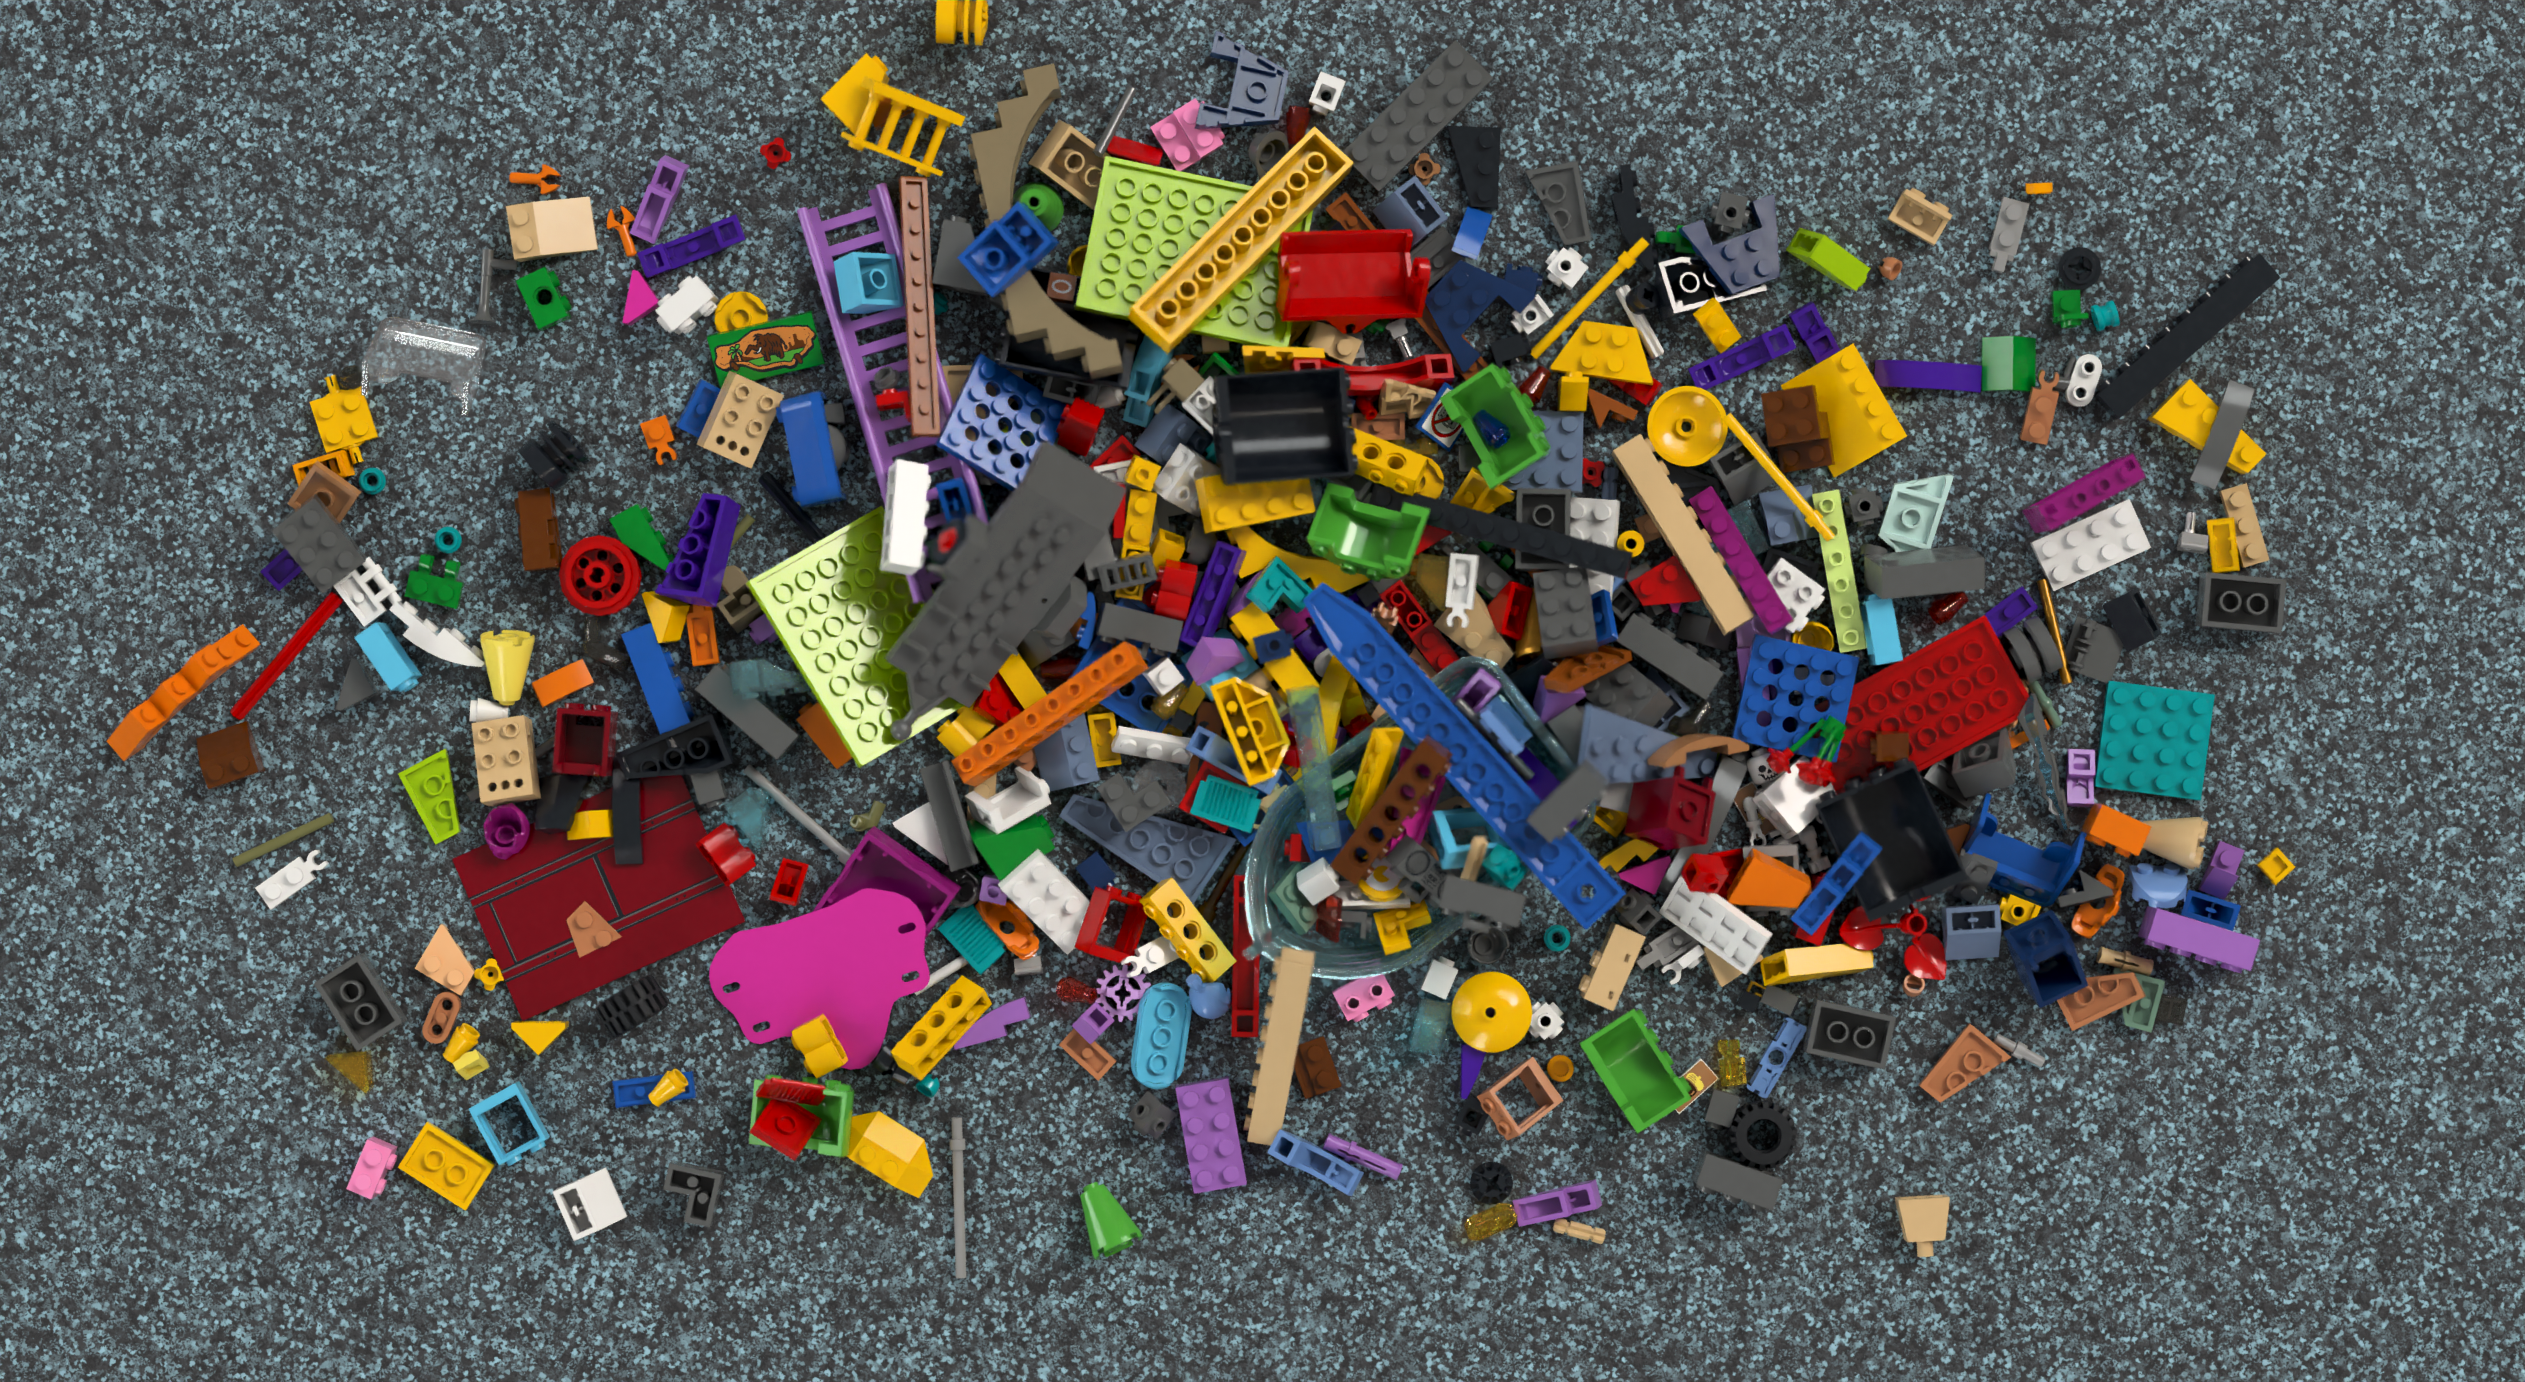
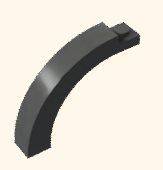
M1744 751L1729 755L1721 754L1711 778L1713 779L1712 791L1716 792L1707 844L1677 848L1657 891L1669 896L1691 854H1708L1748 768L1746 763L1750 759L1751 753Z

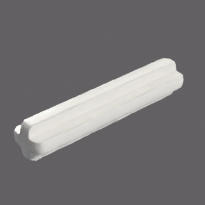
M1624 285L1616 290V295L1634 328H1637L1639 337L1650 358L1655 359L1661 356L1664 350L1645 315L1634 314L1627 307L1626 295L1631 289L1628 285Z

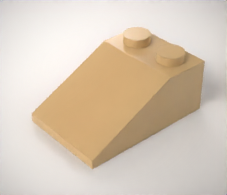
M1058 120L1028 164L1094 211L1105 156H1111L1106 152L1103 157L1096 156L1093 153L1097 146L1071 125Z
M590 197L538 201L506 206L514 259L518 262L598 250Z

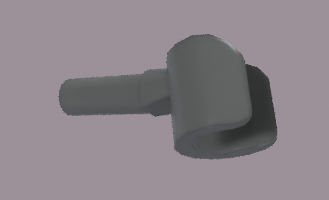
M2070 357L2063 377L2059 376V382L2052 390L2064 392L2068 388L2071 371L2077 358Z

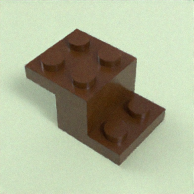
M1815 385L1761 394L1768 446L1777 447L1780 471L1782 473L1835 465L1827 412H1819Z

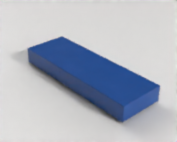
M693 1071L681 1072L686 1077L688 1085L685 1087L684 1092L668 1101L696 1098ZM664 1074L612 1081L616 1108L651 1104L652 1102L648 1098V1094L653 1091Z

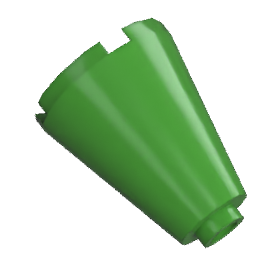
M1030 182L1020 187L1014 194L1013 206L1017 202L1026 204L1049 231L1054 230L1062 220L1064 212L1063 200L1058 191L1051 185L1043 182ZM1034 201H1040L1037 207L1030 205Z
M1094 1182L1083 1188L1084 1193L1080 1195L1092 1255L1095 1260L1100 1259L1099 1254L1101 1253L1108 1257L1132 1246V1239L1135 1237L1139 1241L1143 1238L1142 1232L1104 1184L1099 1185L1098 1182Z

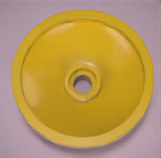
M1694 386L1677 387L1660 396L1652 406L1647 420L1648 437L1655 451L1664 460L1674 465L1685 467L1700 465L1709 461L1722 448L1728 432V426L1722 420L1726 413L1719 400L1710 392ZM1683 422L1690 423L1691 429L1689 432H1684L1681 429Z
M1499 972L1480 973L1465 981L1456 992L1452 1003V1021L1460 1038L1472 1048L1483 1052H1501L1515 1046L1526 1035L1532 1020L1531 1000L1525 988L1513 977ZM1489 1007L1494 1008L1496 1011L1493 1018L1486 1015V1010Z

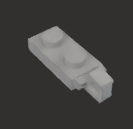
M2007 197L2002 198L1989 245V256L1995 257L1991 271L2002 273L2005 270L2007 260L2013 261L2017 253L2029 203Z
M1674 925L1643 947L1646 953L1636 959L1635 963L1640 970L1645 969L1652 963L1655 968L1661 965L1664 966L1698 944L1699 941L1677 925Z

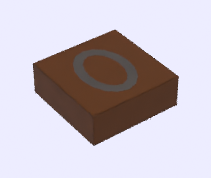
M1050 272L1047 296L1051 301L1073 305L1077 276Z

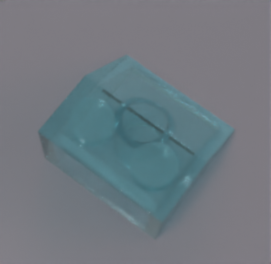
M754 786L736 797L725 808L756 850L767 845L772 807L769 805L771 798L763 788L757 789Z
M1419 995L1408 1046L1411 1052L1441 1056L1442 1050L1447 1051L1450 1035L1445 1034L1447 1024H1453L1451 1002Z

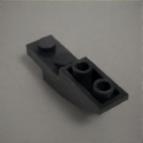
M1631 164L1621 165L1618 168L1621 193L1611 195L1616 223L1629 250L1641 237L1649 243V246L1636 258V261L1646 272H1653L1654 265L1658 263L1657 250L1652 249L1651 239L1655 238L1653 222H1648V216L1637 218V213H1641L1639 197L1634 196L1633 187L1638 186L1636 170L1631 171Z

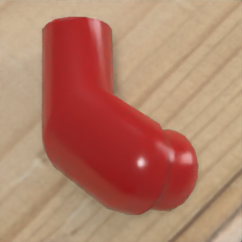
M1360 395L1355 400L1357 408L1367 420H1372L1377 416V410L1373 407V402L1378 399V395Z

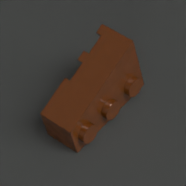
M549 487L519 491L518 498H515L516 513L520 514L518 533L520 541H522L524 571L537 572L560 569L563 556L554 490Z

